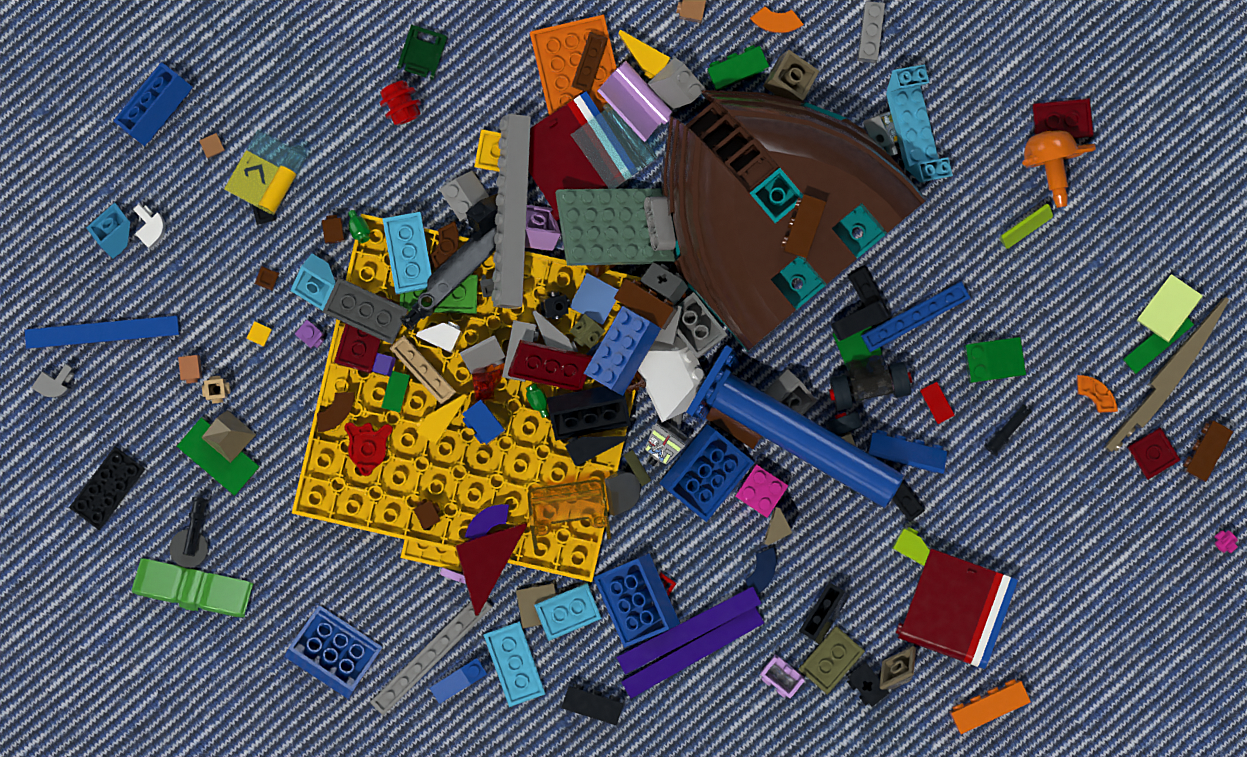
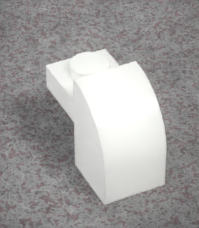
M138 204L133 210L146 224L135 234L148 248L152 249L165 234V221L159 213L152 217L153 212L146 205L142 207Z

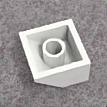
M448 322V324L441 323L419 331L416 336L448 352L454 353L463 332L459 330L460 327L458 325Z

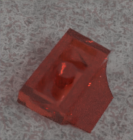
M500 369L484 373H471L475 400L494 399L495 388L501 381Z

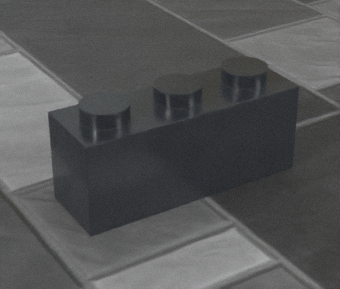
M829 582L799 632L820 645L850 595Z
M573 683V686L568 685L561 709L617 726L624 702L620 701V697L610 695L608 698L602 696L603 692L591 689V692L583 690L584 686Z

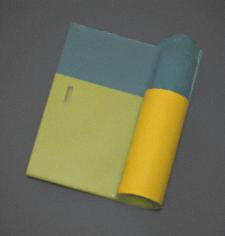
M257 130L224 190L274 215L308 156L305 153L306 149L300 145L289 147Z

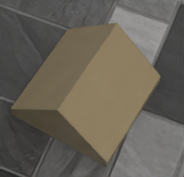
M774 507L763 544L770 545L793 533L780 508Z

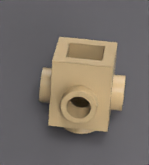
M211 376L202 385L203 397H206V400H212V404L223 403V399H227L228 394L231 393L229 382L226 383V379H221V376ZM217 386L220 387V393L218 394L214 392Z

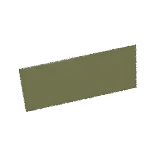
M631 450L624 454L640 484L644 486L649 483L651 479L634 451Z

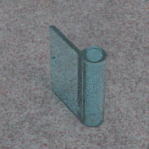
M607 103L603 106L605 109L603 112L576 130L571 136L608 188L614 190L658 157L647 141L644 142L612 106Z

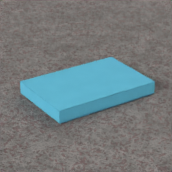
M588 583L534 605L548 641L602 619Z

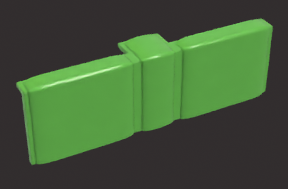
M141 558L132 586V593L166 602L179 603V607L186 610L198 611V608L211 612L245 618L253 583Z

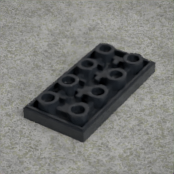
M114 446L69 508L100 531L146 468Z

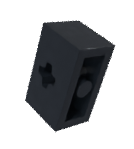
M865 661L847 675L849 678L847 683L853 690L858 689L861 693L859 698L865 706L869 704L873 707L890 693L887 689L882 690L880 688V679ZM864 681H871L869 685L871 688L869 690L866 688L862 689Z

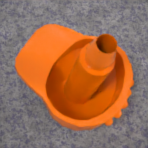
M1046 131L1029 138L1025 146L1022 164L1026 168L1045 165L1049 191H1052L1055 205L1057 208L1067 206L1068 199L1066 192L1068 183L1063 160L1078 157L1085 152L1094 151L1096 146L1095 144L1077 146L1076 141L1067 131Z

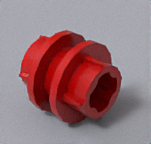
M404 80L388 85L380 92L383 99L379 102L381 107L388 106L390 109L385 116L387 119H392L394 125L397 126L408 123L421 114L418 106L421 104L420 100H412L411 95L416 91L414 87L409 88Z

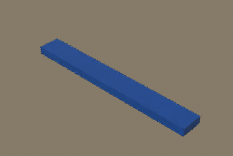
M178 316L24 330L26 349L180 335Z

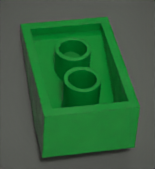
M1020 337L963 346L969 383L1026 375Z

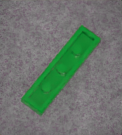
M1187 318L1169 343L1153 333L1122 360L1136 374L1194 324Z

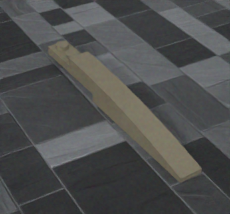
M1227 297L1221 299L1147 384L1153 390L1104 445L1108 452L1117 451L1123 445L1122 440L1124 437L1131 436L1136 430L1134 426L1143 428L1166 401L1210 336L1229 301Z

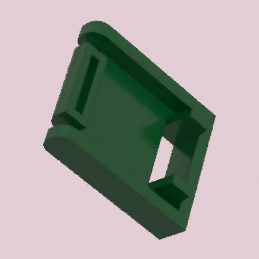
M411 24L397 69L401 70L403 63H405L404 71L427 78L430 71V79L434 80L448 36ZM419 32L436 37L435 45L419 40Z

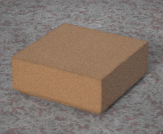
M217 133L199 140L207 158L225 151Z

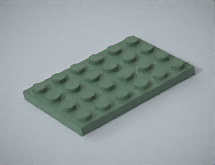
M661 188L558 189L555 192L567 266L652 264L653 262L656 264H671L675 261L673 250L654 251L649 237L644 201L646 197L662 196Z

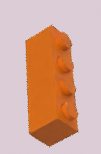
M1009 680L1005 682L1004 687L1000 689L994 687L988 690V694L983 697L977 695L970 699V703L965 705L959 703L953 706V710L949 713L958 732L963 734L1031 703L1022 681Z

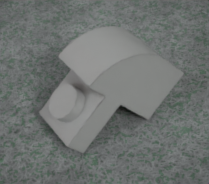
M65 364L56 379L46 372H41L31 388L46 397H62L71 390L65 384L66 382L68 384L71 382L75 375L73 373L75 369Z

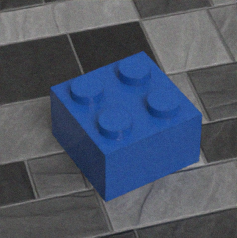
M481 399L463 413L465 417L462 419L468 428L471 429L473 427L477 432L474 436L480 444L485 443L489 445L506 431Z

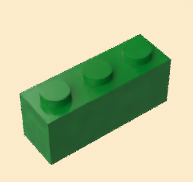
M755 45L744 49L745 52L740 55L734 53L727 56V60L720 63L718 60L709 64L710 68L707 69V73L715 91H720L768 70L769 65L761 47L755 48Z

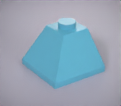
M311 254L301 266L290 290L322 311L336 284L329 264L316 255Z

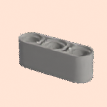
M646 197L644 210L652 249L654 251L673 250L676 245L672 217L671 215L668 216L667 197Z

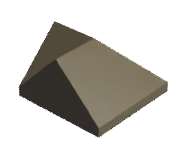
M226 410L215 419L202 436V439L231 463L256 434Z
M914 646L882 661L880 688L882 690L895 689L910 682L914 675L916 654Z

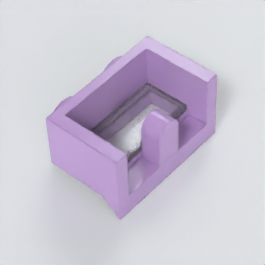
M776 654L760 672L761 679L769 686L771 684L777 688L776 691L784 698L786 696L791 698L805 681L803 675Z

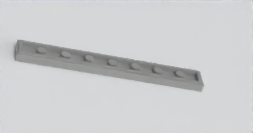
M470 602L370 703L384 716L492 608L489 602H485L477 616H475Z

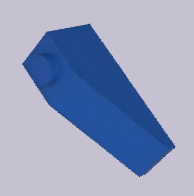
M477 657L429 687V689L440 704L481 679L488 672Z

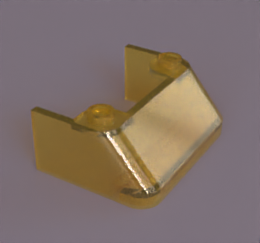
M594 479L535 487L528 491L530 527L534 549H538L537 536L548 534L551 531V524L589 519L590 525L595 528L606 527L607 540L611 539L605 487L601 480Z

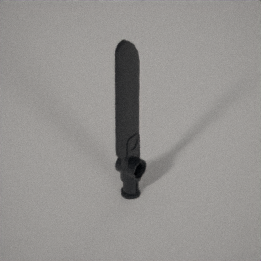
M497 225L492 227L483 236L476 232L428 278L427 293L421 294L418 301L411 307L412 310L405 316L402 315L400 317L401 322L406 328L413 330L417 322L432 315L435 309L496 252L494 236L497 232ZM428 302L431 306L424 307L422 303Z

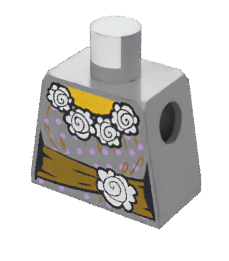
M891 111L864 120L869 136L881 147H884V150L890 156L898 154L895 142H898Z

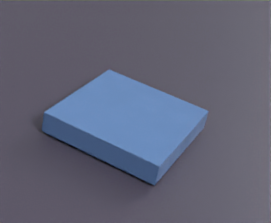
M587 273L570 304V308L583 315L586 314L592 320L603 325L616 302L614 297L618 289Z

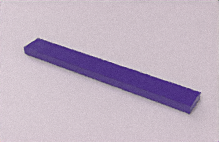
M752 586L616 658L624 673L627 674L762 603Z
M756 607L628 677L621 681L631 699L764 624V621Z

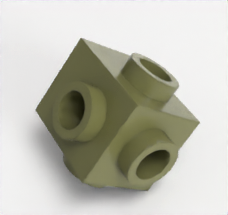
M584 314L570 332L576 336L573 340L583 347L585 344L591 349L604 334L605 330Z

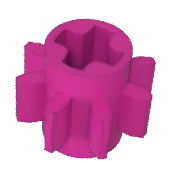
M1229 530L1227 532L1220 531L1214 536L1217 539L1214 544L1223 554L1227 551L1232 553L1238 548L1235 544L1238 539Z

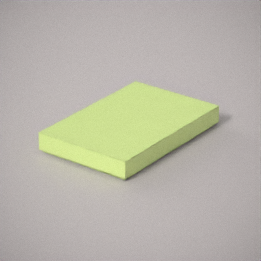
M1171 274L1137 321L1169 343L1203 298V295Z

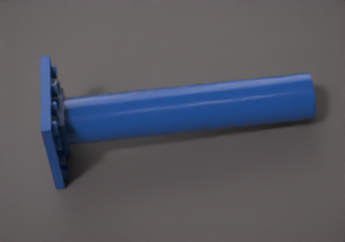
M726 345L686 413L700 423L701 420L705 421L710 412L708 410L709 406L715 408L886 509L905 475L732 374L731 370L735 371L739 364V357L732 348Z

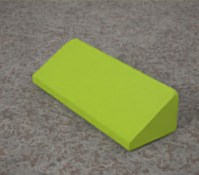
M1045 204L1001 235L999 239L1005 248L1009 249L1053 218L1050 205Z

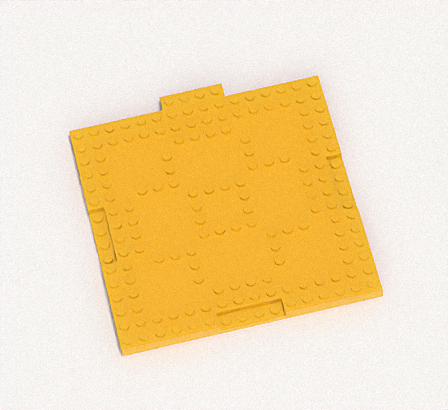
M361 214V217L366 220L370 228V239L365 243H359L355 239L345 281L378 296L392 299L393 303L400 305V294L396 295L383 218ZM424 228L428 255H430L438 246L439 234L438 231ZM459 236L458 249L470 238ZM525 251L522 307L517 309L493 307L492 296L483 297L480 284L483 275L486 276V279H491L493 276L495 263L493 261L494 254H492L471 274L478 275L477 314L433 313L424 320L421 319L417 322L413 330H409L402 324L393 345L404 335L456 391L443 405L390 350V347L393 345L381 340L378 353L396 358L393 371L410 375L401 412L381 408L390 376L373 371L370 374L334 363L345 326L344 322L336 319L292 514L405 539L400 558L462 572L455 544L472 539L466 538L465 535L470 522L478 513L494 505L507 504L509 509L506 524H498L487 532V534L524 522L527 524L507 563L592 582L609 510L604 479L617 473L624 442L575 466L565 447L568 445L567 440L571 438L555 441L550 414L542 418L540 412L532 408L526 397V387L536 383L537 386L543 389L546 397L577 391L528 380L522 382L503 378L506 358L503 359V364L497 367L491 365L486 368L487 372L476 376V374L471 375L460 355V352L495 335L506 356L513 320L537 325L536 329H539L533 315V311L541 314L539 296L548 295L549 291L559 290L566 297L568 296L571 304L586 274L588 273L595 277L586 265L567 266L566 260ZM429 257L431 272L433 274L436 271V269ZM611 270L597 277L618 290L625 279L629 281L635 279L638 282L641 280V277ZM644 285L641 286L642 289L646 291L648 290L644 287ZM616 300L603 325L596 322L605 332L594 346L604 339L621 307H624L619 301ZM568 308L569 314L563 315V318L552 319V317H544L563 333L571 343L576 336L570 331L583 314ZM448 322L458 325L460 327L459 330L463 332L454 353L448 352L416 336L419 331L441 323L448 324ZM539 331L538 341L534 340L533 343L546 345ZM574 341L578 350L577 353H588L590 350L588 346L584 344L582 347ZM587 376L582 390L602 387L604 385ZM633 390L631 394H628V392L625 391V398L629 418L636 392L635 390ZM355 392L354 404L347 418L334 429L318 433L317 413L324 412L331 406L335 393ZM463 394L468 396L437 445L416 432L418 430L416 425L422 417L425 419L427 415ZM480 399L506 430L489 445L485 443L480 444L474 436L477 432L473 427L471 429L468 428L462 420L465 418L463 413ZM348 422L358 427L371 423L374 431H378L385 424L393 427V432L386 441V457L369 476L362 475L359 468L349 457V436L344 429L345 424ZM628 426L581 435L578 438L626 436ZM426 499L427 502L430 500L433 503L437 502L441 510L439 516L442 521L423 530L413 509L417 507V502Z

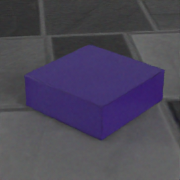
M377 353L372 371L391 377L396 358Z

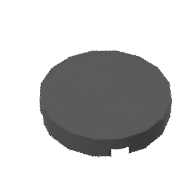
M188 530L180 531L172 538L170 543L172 559L183 567H195L201 564L208 554L206 538L199 532L195 556L183 555ZM193 530L192 539H191V543H190L191 545H192V540H193V535H194V531H195V530Z

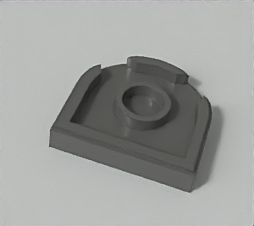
M619 472L604 479L610 515H618L631 509L637 503L640 496V483L634 474Z

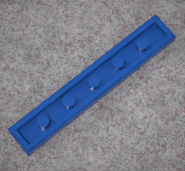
M961 281L861 335L869 352H872L970 299V296Z

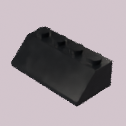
M606 386L547 397L555 441L631 426L625 393L622 396Z

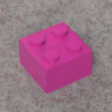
M756 464L735 497L768 518L788 488V485Z

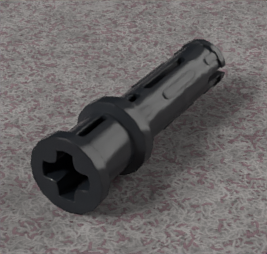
M1022 404L1000 431H995V436L988 444H984V447L994 456H998V451L1005 444L1009 443V437L1032 413L1030 408L1026 410L1027 406L1025 404Z
M192 497L193 505L191 513L188 514L190 523L183 555L192 557L195 556L201 523L206 518L204 516L206 504H209V500L199 497ZM193 529H194L195 531H194L193 540H192V545H191L190 543H191L192 534H193Z

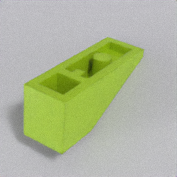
M910 527L907 530L902 528L892 549L924 566L930 550L922 538L917 536L918 531Z

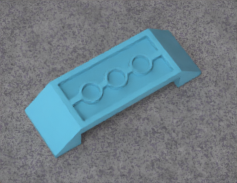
M925 64L893 70L886 92L904 167L920 182L953 176L949 158H938L921 86L929 83Z

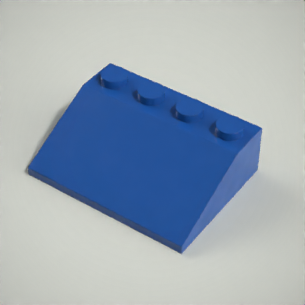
M706 424L659 484L707 522L755 462L718 431Z
M650 553L593 577L624 648L680 624Z
M318 605L289 646L284 657L349 699L383 647Z

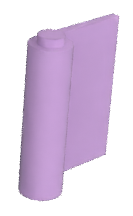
M627 61L623 62L597 90L644 142L660 123L666 124L669 121V117H671V109Z

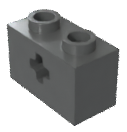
M654 262L640 280L646 289L653 290L659 294V297L667 299L675 305L688 288L684 282V277L678 273L672 274L668 267L663 264L659 266Z

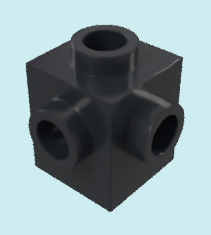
M559 290L549 291L548 295L539 296L542 316L560 319L563 318V315L569 314L570 300L568 296L566 297Z

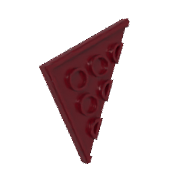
M525 522L455 544L475 616L481 612L526 529L527 524Z

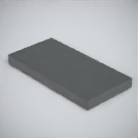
M338 277L322 313L393 345L403 324L400 317L402 315L405 316L409 309Z

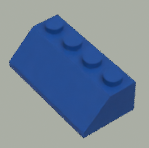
M161 62L113 121L145 147L159 128L165 124L168 117L176 111L182 100L189 95L193 87Z
M881 430L871 433L866 451L871 456L944 474L947 451L943 450V446L932 444V447L924 445V441L914 439L913 442L906 441V437L896 434L894 438L887 436L888 432Z

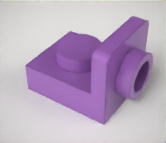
M308 320L295 333L311 349L314 347L318 348L324 342L323 337L325 334Z

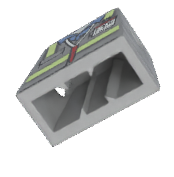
M659 420L655 424L645 446V450L651 454L647 459L648 463L655 467L660 461L668 464L688 444L691 438L669 422H661Z

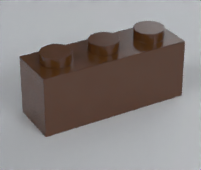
M803 194L802 198L798 197L794 209H797L796 216H791L788 228H791L789 236L785 235L781 244L784 247V253L804 260L807 259L826 201Z
M625 279L614 299L658 327L666 330L678 311L673 308L675 304L667 299L663 301L658 299L657 296L659 294L651 289L647 291L642 289L641 286L643 284L637 280L632 279L629 281Z
M1214 420L1203 425L1201 438L1196 439L1192 446L1193 452L1191 456H1187L1182 465L1184 466L1183 472L1202 482H1207L1234 432Z

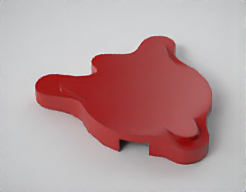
M348 422L345 424L344 429L349 436V457L359 468L362 475L369 476L386 457V441L393 432V427L385 424L378 431H374L371 423L358 427Z

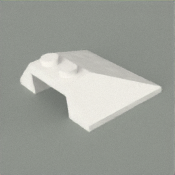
M677 336L674 345L654 341L638 369V372L646 382V390L661 422L686 412L706 379L698 359L684 341Z

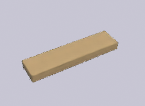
M404 335L390 347V350L441 405L456 393Z

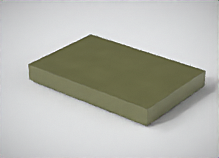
M835 626L798 670L828 695L865 651Z

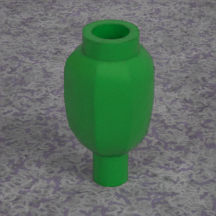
M355 210L349 211V230L352 237L358 240L359 243L367 242L370 239V228L366 220L361 216H357Z
M536 383L527 386L526 397L532 408L539 411L542 418L549 416L546 409L548 405L547 397L543 389L537 386Z

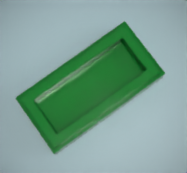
M392 371L381 408L401 412L410 375Z

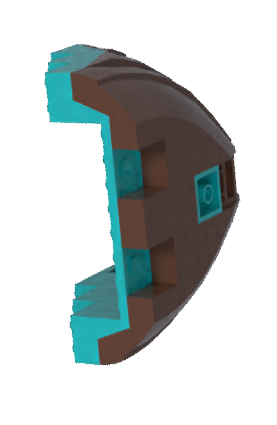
M702 90L701 95L710 104L686 125L672 116L669 117L661 171L662 196L667 197L668 216L671 215L676 238V245L673 249L675 261L671 263V266L678 274L685 278L684 282L687 283L689 288L700 297L717 319L728 328L748 352L888 232L925 203L927 198L892 157L863 128L857 126L846 117L804 101L801 102L762 92ZM803 194L826 201L806 260L784 253V247L781 246L784 236H789L791 228H788L791 216H796L797 209H794L798 197L802 198ZM854 228L862 229L863 235L861 238L853 237L852 230ZM799 278L802 281L803 285L800 289L792 287L791 282L793 279Z

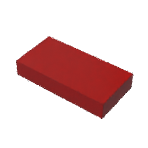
M938 382L920 390L937 424L955 416Z

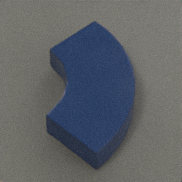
M773 547L755 554L756 568L752 575L745 579L748 588L753 586L757 595L769 585L774 576L776 555Z

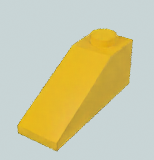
M619 31L618 36L641 70L645 72L644 76L652 80L670 62V57L626 32Z
M463 394L427 415L425 419L422 417L416 425L418 428L416 432L437 445L468 396Z

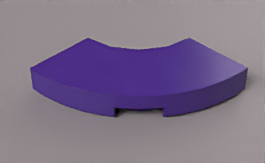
M494 505L482 510L470 522L465 537L474 539L486 535L492 527L498 524H506L509 505Z

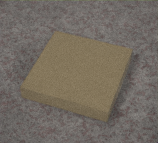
M554 583L516 590L523 628L542 625L534 605L556 596Z

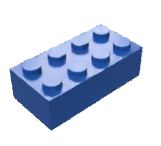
M622 306L584 374L623 396L661 328Z

